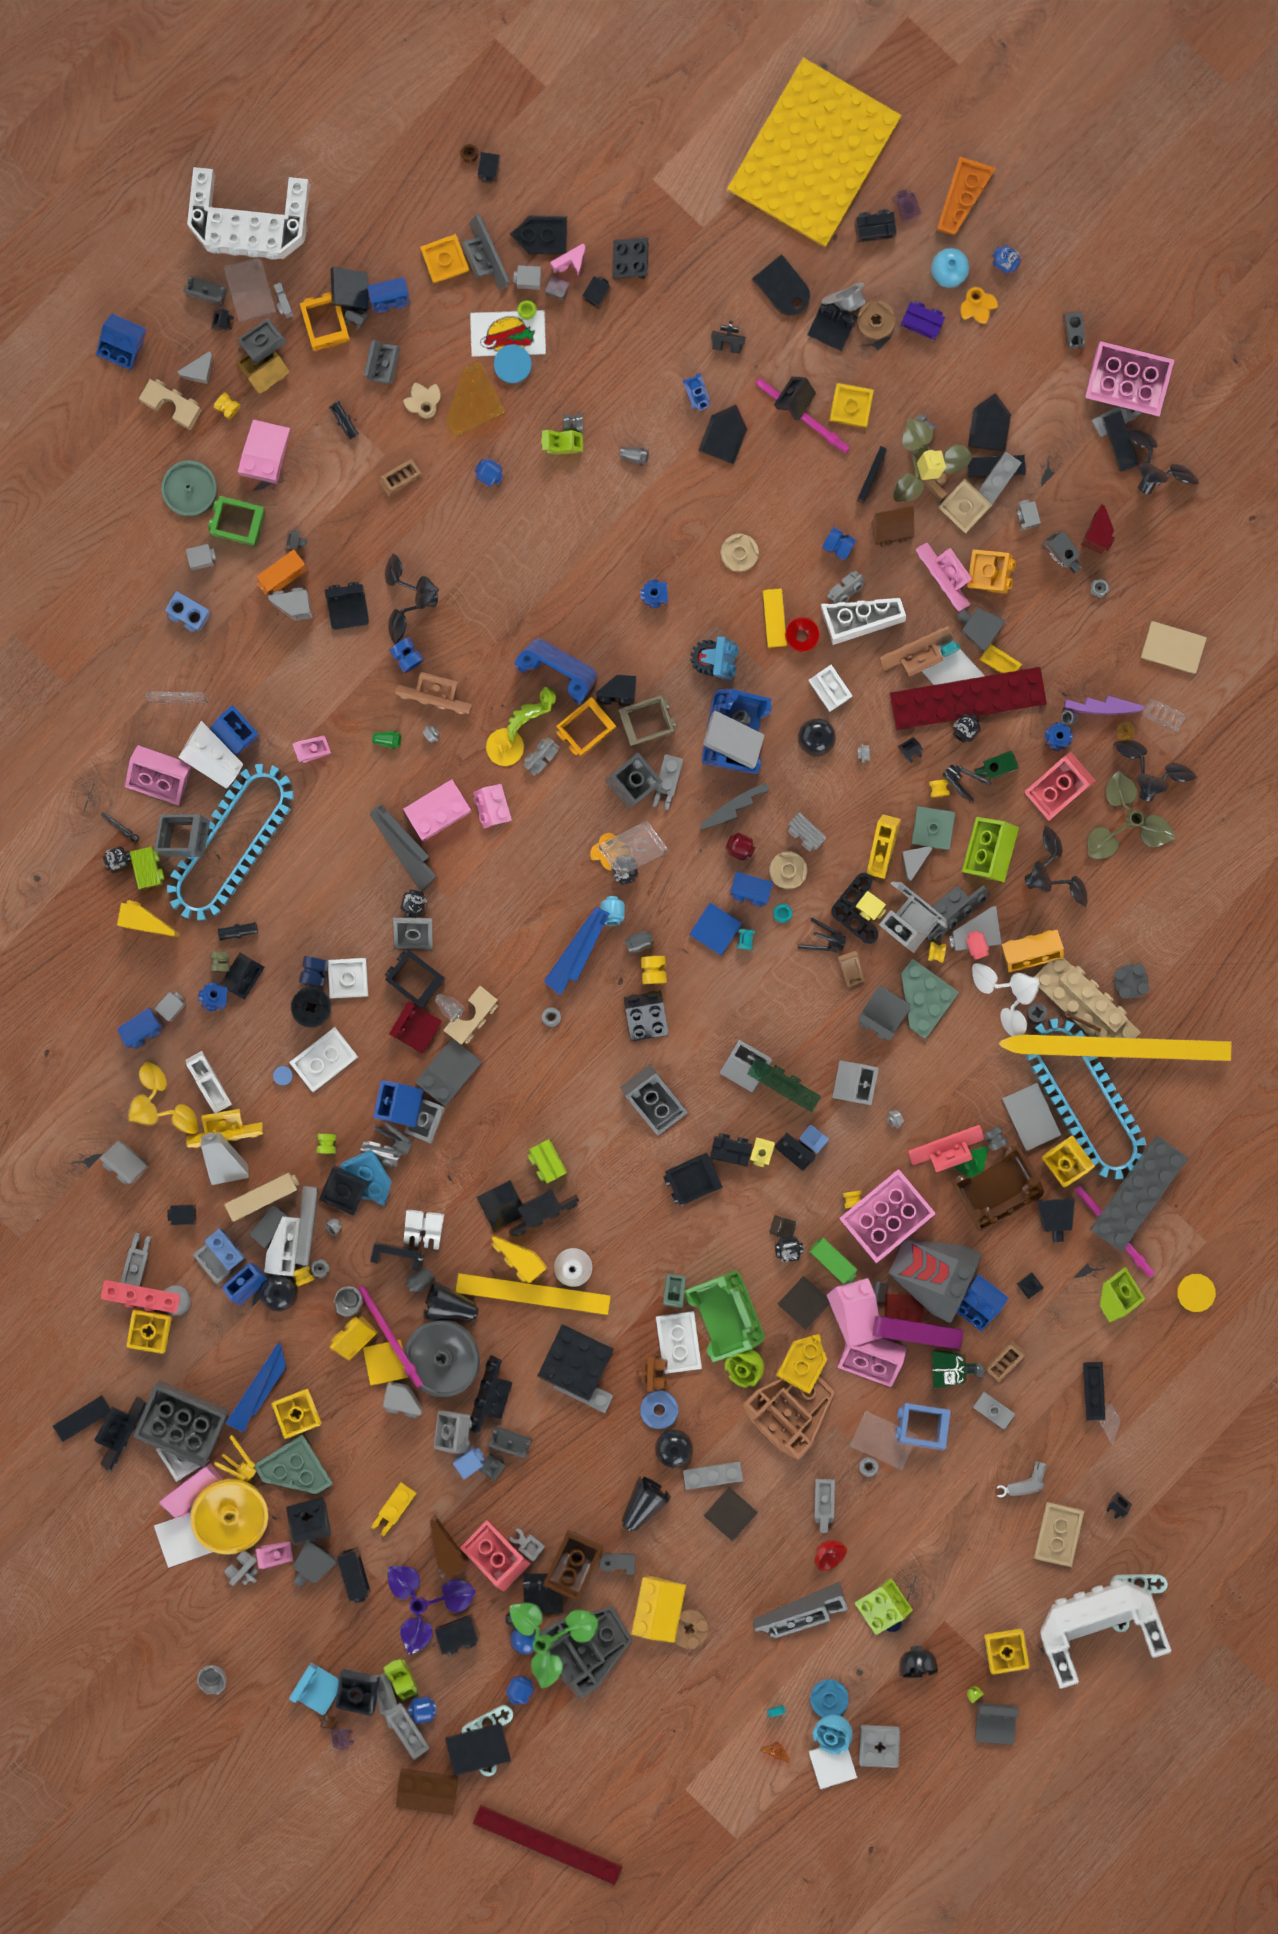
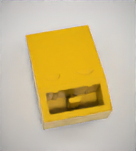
M496 1235L492 1238L494 1241L492 1246L498 1253L502 1251L505 1254L504 1260L510 1267L515 1266L518 1270L516 1274L522 1282L527 1281L530 1283L547 1269L546 1264L536 1252Z
M363 1316L359 1319L355 1317L345 1326L347 1329L345 1332L341 1330L331 1340L333 1344L330 1348L347 1360H350L378 1332Z

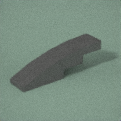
M767 783L752 788L727 802L700 825V830L702 831L737 819V810L753 805L751 797L769 791Z

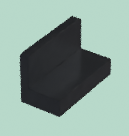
M791 377L774 403V406L777 410H789L795 420H800L816 392L806 377Z
M240 952L220 985L228 987L227 990L245 1000L265 967Z

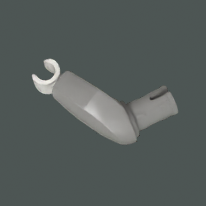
M1035 1461L1031 1478L1010 1483L1007 1488L1002 1485L996 1487V1489L1003 1488L1005 1491L1003 1495H997V1497L1002 1498L1007 1493L1010 1496L1027 1495L1042 1490L1045 1485L1043 1478L1047 1464Z

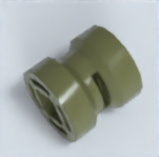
M210 952V958L212 959V964L210 965L211 972L230 971V965L228 964L229 952Z

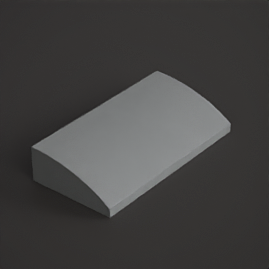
M303 1185L295 1263L301 1265H308L310 1260L318 1187Z

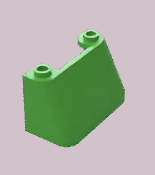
M737 1270L684 1290L687 1303L693 1307L698 1306L712 1340L707 1347V1354L712 1359V1362L752 1349L764 1341L765 1336L742 1276Z

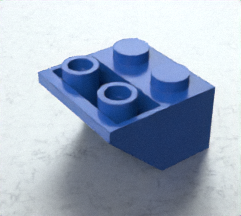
M405 277L367 285L374 312L384 313L389 311L388 308L392 307L401 309L411 303Z
M112 313L102 326L96 355L131 370L143 345L147 328Z
M234 705L222 713L209 728L236 757L260 736Z
M736 872L729 895L733 896V900L743 902L744 899L749 900L751 905L762 908L763 905L768 903L773 882Z
M149 1007L118 1027L117 1030L127 1048L138 1049L146 1043L145 1039L148 1037L154 1038L162 1033L160 1029L164 1026L153 1009Z
M381 1080L373 1118L416 1127L424 1089Z
M978 1274L970 1282L957 1313L982 1331L1001 1312L1009 1297Z

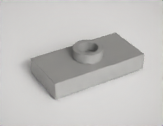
M207 1244L193 1254L216 1284L232 1273L231 1270H227Z
M984 1391L972 1406L1004 1430L1015 1415V1413Z

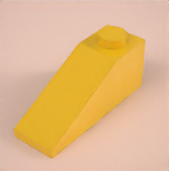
M883 814L878 820L867 874L885 879L901 819Z

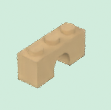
M150 379L139 397L141 403L157 412L164 403H174L176 411L172 419L191 430L202 412L199 403L191 398L189 400L182 397L183 394L175 389L170 391L165 388L166 384L156 379V381Z
M481 986L468 999L476 1009L474 1018L469 1021H463L455 1015L444 1029L446 1033L461 1045L464 1042L468 1044L474 1037L472 1032L476 1028L480 1029L487 1021L484 1019L488 1013L492 1015L499 1006L496 1004L499 1000Z

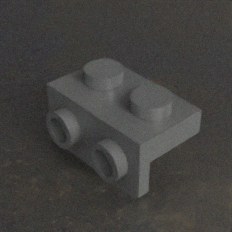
M372 340L368 351L367 365L364 368V377L375 383L393 385L401 347L381 344Z

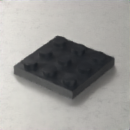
M562 1324L537 1377L589 1402L614 1349Z

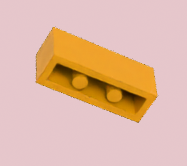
M1048 930L1042 934L1028 935L1023 939L1007 941L1002 944V955L1009 973L1063 959L1064 948L1058 930Z

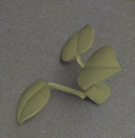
M908 418L902 435L903 446L913 453L911 457L913 458L915 475L906 473L900 477L893 492V499L896 502L914 500L921 495L924 489L923 481L918 478L919 472L916 458H920L925 451L931 450L926 444L931 442L933 432L927 424L916 419ZM956 444L950 446L945 451L943 457L946 465L944 472L954 474L965 469L972 460V453L963 445Z
M1121 771L1116 772L1107 783L1106 799L1112 806L1122 805L1129 813L1125 817L1126 824L1111 834L1104 827L1095 828L1090 832L1087 839V853L1089 857L1094 859H1104L1112 856L1119 846L1118 841L1113 836L1128 827H1142L1141 839L1149 847H1158L1175 839L1172 828L1162 817L1149 815L1144 818V814L1141 811H1134L1133 808L1125 805L1135 800L1137 789L1132 780Z

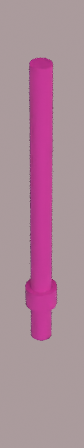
M761 378L758 379L756 385L777 400L780 393ZM803 413L800 418L825 437L829 444L835 445L844 453L848 452L850 447L841 441L837 434L831 433L808 414Z
M1080 1185L1074 1189L1075 1192L1098 1217L1102 1210ZM1128 1242L1124 1249L1134 1259L1135 1265L1137 1267L1140 1266L1149 1278L1153 1276L1155 1272L1146 1263V1258L1139 1254Z
M364 1285L361 1286L358 1290L403 1364L404 1372L407 1376H410L416 1388L423 1385V1382L416 1373V1367L413 1363H410Z

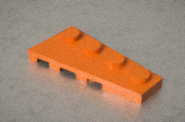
M959 157L937 231L955 236L996 170L995 167Z

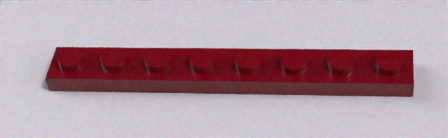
M480 1805L474 1818L473 1824L610 1884H616L621 1872L622 1865L483 1805Z

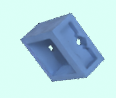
M904 1403L901 1408H898L897 1419H900L899 1427H896L895 1438H898L897 1444L936 1450L946 1449L950 1410ZM909 1410L939 1415L936 1442L906 1438Z

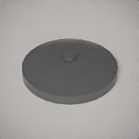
M434 1320L425 1323L412 1333L406 1344L405 1354L410 1363H413L416 1367V1373L423 1382V1385L418 1388L425 1393L437 1397L457 1395L467 1389L478 1374L480 1367L478 1345L470 1332L458 1323L450 1320Z

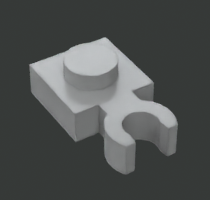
M275 284L274 287L280 303H277L280 314L284 313L286 319L293 316L282 284Z
M517 1528L516 1531L520 1534V1538L515 1539L511 1536L509 1539L513 1543H519L521 1546L518 1550L534 1561L545 1545L531 1534L526 1538L524 1532Z

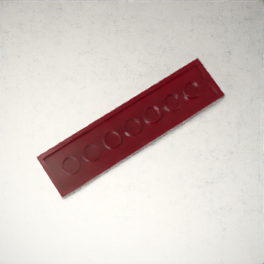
M1041 667L889 693L896 731L956 721L963 714L969 716L973 714L979 717L1047 705Z

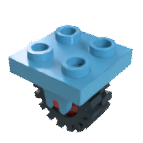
M717 637V642L702 640V643L698 642V646L692 648L695 651L694 653L691 652L690 656L693 659H690V661L693 663L692 666L696 671L708 676L715 675L725 681H733V676L736 674L735 657L738 655L736 642L725 637Z

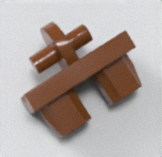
M659 1355L649 1356L648 1363H642V1370L636 1371V1375L642 1376L641 1382L647 1383V1392L667 1388V1378L658 1377V1370H667L668 1360L659 1358Z

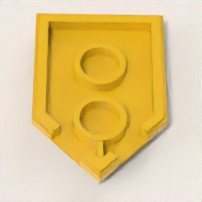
M820 1334L793 1341L776 1374L779 1378L808 1394L811 1393L827 1361L821 1344Z

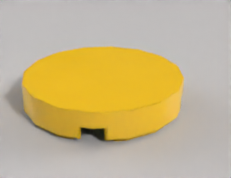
M1201 1274L1185 1276L1177 1287L1179 1303L1185 1309L1192 1312H1202L1208 1309L1216 1297L1213 1282Z

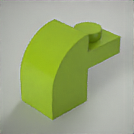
M543 430L541 439L542 449L546 450L548 454L583 452V433L573 430L564 432Z
M394 1660L383 1667L386 1675L392 1681L396 1694L402 1701L420 1693L405 1660Z

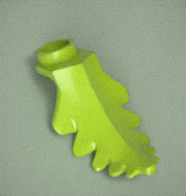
M544 687L540 693L541 703L523 704L521 706L522 710L513 712L515 718H510L509 722L511 724L507 726L510 742L514 741L517 730L528 720L551 711V704H554L556 700L554 689Z

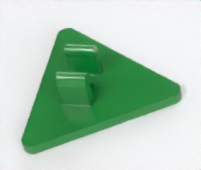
M984 1146L970 1151L972 1160L953 1167L964 1176H969L970 1178L984 1171L988 1147Z

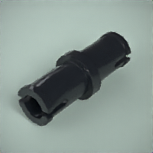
M340 401L330 405L329 409H331L337 419V425L342 427L348 440L359 435L351 422L350 415L346 414Z
M256 922L243 925L238 923L232 927L218 929L220 941L235 937L240 939L242 936L258 934Z

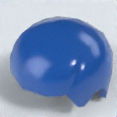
M515 1627L510 1634L512 1648L521 1654L535 1652L533 1642L536 1640L534 1637L536 1630L532 1635L527 1636L521 1634Z

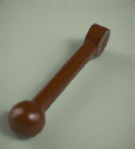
M1070 1011L1064 1012L1065 1018H1071L1098 1032L1101 1031V1028L1072 1015Z

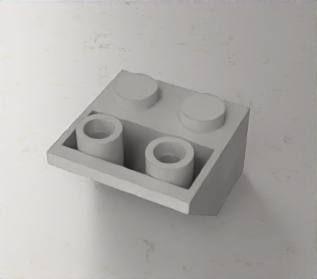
M303 588L291 589L292 592L289 593L276 591L272 593L273 595L268 596L273 606L294 621L313 618L310 595Z
M738 1040L719 1073L753 1092L772 1059L743 1041Z
M839 1060L832 1098L871 1105L879 1067Z
M121 1140L117 1141L100 1158L103 1161L102 1165L109 1171H115L118 1174L116 1177L124 1184L135 1183L150 1166Z
M392 1381L388 1383L383 1407L387 1408V1412L397 1414L399 1411L406 1412L405 1416L413 1418L422 1414L423 1407L409 1385Z

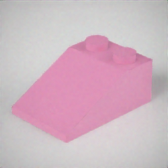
M253 420L238 469L240 476L278 484L290 428Z
M868 1278L838 1286L827 1294L848 1348L882 1338L872 1335L875 1316L879 1315L876 1296Z

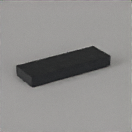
M1117 411L1102 417L1119 471L1122 472L1138 466L1139 463L1131 439L1128 436L1122 412Z
M880 446L857 498V502L862 504L865 502L887 448Z
M1012 455L1022 462L1013 476L1025 475V455ZM1002 456L972 457L968 465V478L988 477Z
M1083 1362L1086 1421L1106 1420L1103 1362Z
M101 1395L53 1425V1428L61 1441L64 1442L106 1416L111 1408L104 1396Z

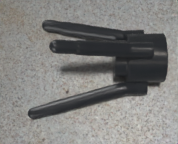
M951 764L942 775L963 798L966 797L971 803L974 800L958 783L962 778L961 772L988 785L992 784L991 781L964 769L959 764L956 767Z
M811 918L812 922L832 933L830 936L814 932L815 936L828 940V945L831 947L797 946L799 949L824 950L836 953L837 950H843L846 936H843L842 932L836 931L822 922Z

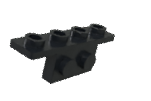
M552 1189L521 1204L518 1206V1210L525 1222L509 1230L511 1237H519L526 1233V1229L530 1227L536 1228L543 1224V1220L557 1217L560 1215V1211L574 1208L577 1206V1202H579L577 1194L559 1203Z
M490 1355L486 1363V1370L483 1379L480 1381V1389L474 1400V1408L470 1416L471 1428L469 1430L475 1433L480 1432L485 1415L498 1419L502 1418L513 1383L497 1378L502 1359Z
M138 1396L128 1413L112 1406L94 1439L96 1443L108 1448L101 1461V1465L108 1471H111L117 1464L118 1457L122 1450L125 1449L131 1433L135 1431L137 1422L143 1415L147 1403Z

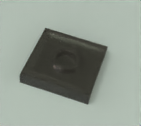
M802 1276L777 1304L806 1330L830 1303L821 1291Z
M728 1487L708 1509L704 1517L733 1542L758 1512L732 1488Z

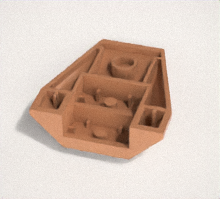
M820 1376L810 1394L780 1378L756 1390L743 1406L751 1422L779 1450L798 1460L812 1445L835 1391Z

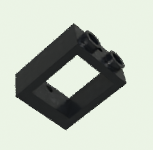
M410 950L407 952L402 951L397 958L399 961L395 967L391 966L385 973L387 976L385 980L420 1008H423L446 978ZM409 957L435 976L419 999L392 980Z
M359 1547L339 1552L337 1560L349 1602L354 1601L356 1604L365 1601L371 1590Z

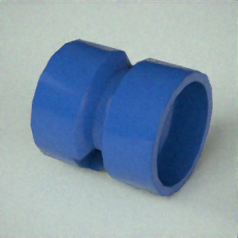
M833 526L822 549L829 553L835 552L836 557L845 561L857 539L848 534L844 536L843 531Z
M409 637L398 642L389 650L393 658L399 660L398 665L403 673L409 672L424 661L419 651L414 650L415 645Z

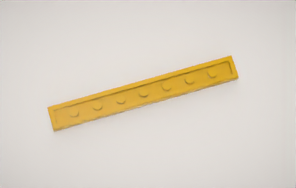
M458 1273L456 1292L462 1294L608 1315L611 1295Z

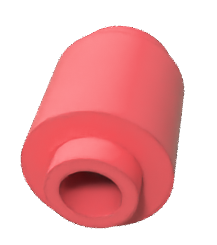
M979 930L968 933V938L965 940L974 960L988 956L989 947L984 933H979Z

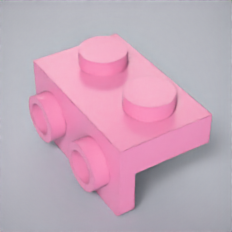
M501 784L484 787L473 793L474 802L478 807L479 819L483 828L512 820Z

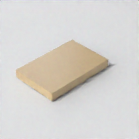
M1151 621L1140 658L1196 674L1207 637Z
M1046 1502L1034 1559L1072 1567L1084 1510Z

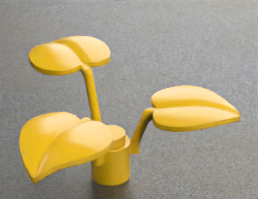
M145 1061L140 1068L139 1078L146 1088L153 1089L149 1098L144 1095H138L134 1098L129 1111V1121L153 1125L157 1122L158 1117L172 1114V1123L179 1130L189 1134L198 1133L196 1115L190 1107L184 1104L177 1105L175 1111L169 1110L157 1113L155 1105L150 1101L157 1090L164 1091L166 1089L167 1080L163 1071L157 1065Z

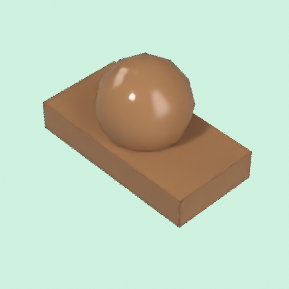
M945 472L939 478L922 480L924 486L939 502L947 496V493L941 488L947 481Z
M856 951L838 957L847 988L865 981Z

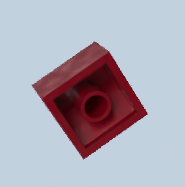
M1101 504L1096 510L1081 543L1082 546L1100 554L1105 550L1108 551L1115 540V537L1112 536L1114 528L1105 505Z

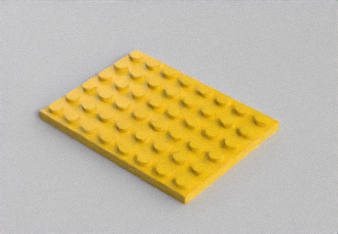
M803 57L727 190L826 247L901 115Z

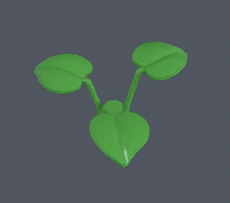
M532 1603L513 1604L510 1606L511 1619L521 1634L530 1636L536 1630V1635L534 1636L536 1640L533 1642V1649L538 1654L533 1657L531 1668L541 1688L553 1684L563 1670L561 1658L557 1655H551L550 1651H547L551 1648L553 1641L571 1631V1636L574 1640L587 1642L595 1635L599 1624L598 1619L592 1613L585 1610H575L566 1617V1624L569 1628L552 1638L546 1634L540 1636L538 1625L543 1620L541 1610Z

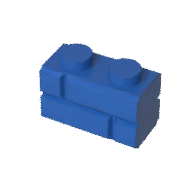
M249 1262L222 1289L232 1302L242 1305L261 1288L262 1284L267 1280V1276L259 1266Z

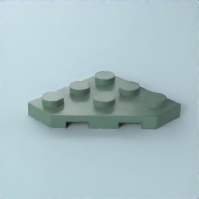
M912 958L901 973L904 998L911 1006L907 1012L910 1029L926 1039L959 992Z
M303 1434L257 1462L254 1466L263 1482L307 1491L313 1494H318L333 1484V1481Z

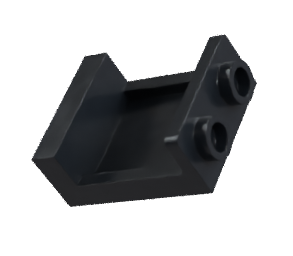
M707 1152L666 1170V1175L663 1176L667 1187L672 1186L674 1193L671 1196L675 1204L679 1203L680 1206H684L689 1202L723 1188Z
M375 1242L370 1262L380 1263L382 1253L414 1259L412 1270L417 1271L418 1267L421 1268L423 1265L424 1255H421L422 1250Z

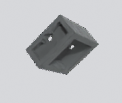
M161 814L154 851L163 857H204L210 820L201 814ZM174 825H192L188 848H170Z

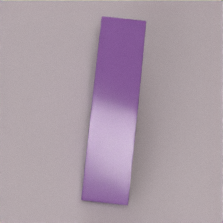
M1107 696L1104 702L1086 698L1084 704L1066 700L1062 709L1094 715H1124L1142 712L1145 706Z

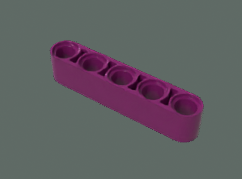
M875 1316L872 1335L961 1349L964 1330Z

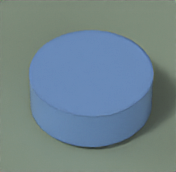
M281 1066L274 1071L273 1079L279 1085H287L292 1081L293 1073L290 1068Z

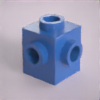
M648 580L647 584H644V589H640L641 601H645V606L649 605L650 608H659L661 604H668L667 582ZM656 592L657 595L653 596L651 595V593Z
M1055 722V725L1052 724L1049 729L1046 728L1044 739L1047 740L1046 745L1051 746L1050 749L1062 751L1068 744L1071 745L1073 734L1070 733L1071 728L1066 727L1067 724ZM1057 732L1063 734L1062 739L1057 738Z
M218 983L204 985L203 990H199L198 1001H201V1007L207 1011L224 1010L228 987H221Z

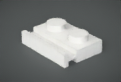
M832 665L808 680L829 712L853 697Z

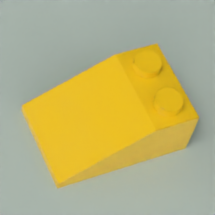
M127 900L126 904L121 903L117 926L179 937L180 934L149 910L141 907V903Z

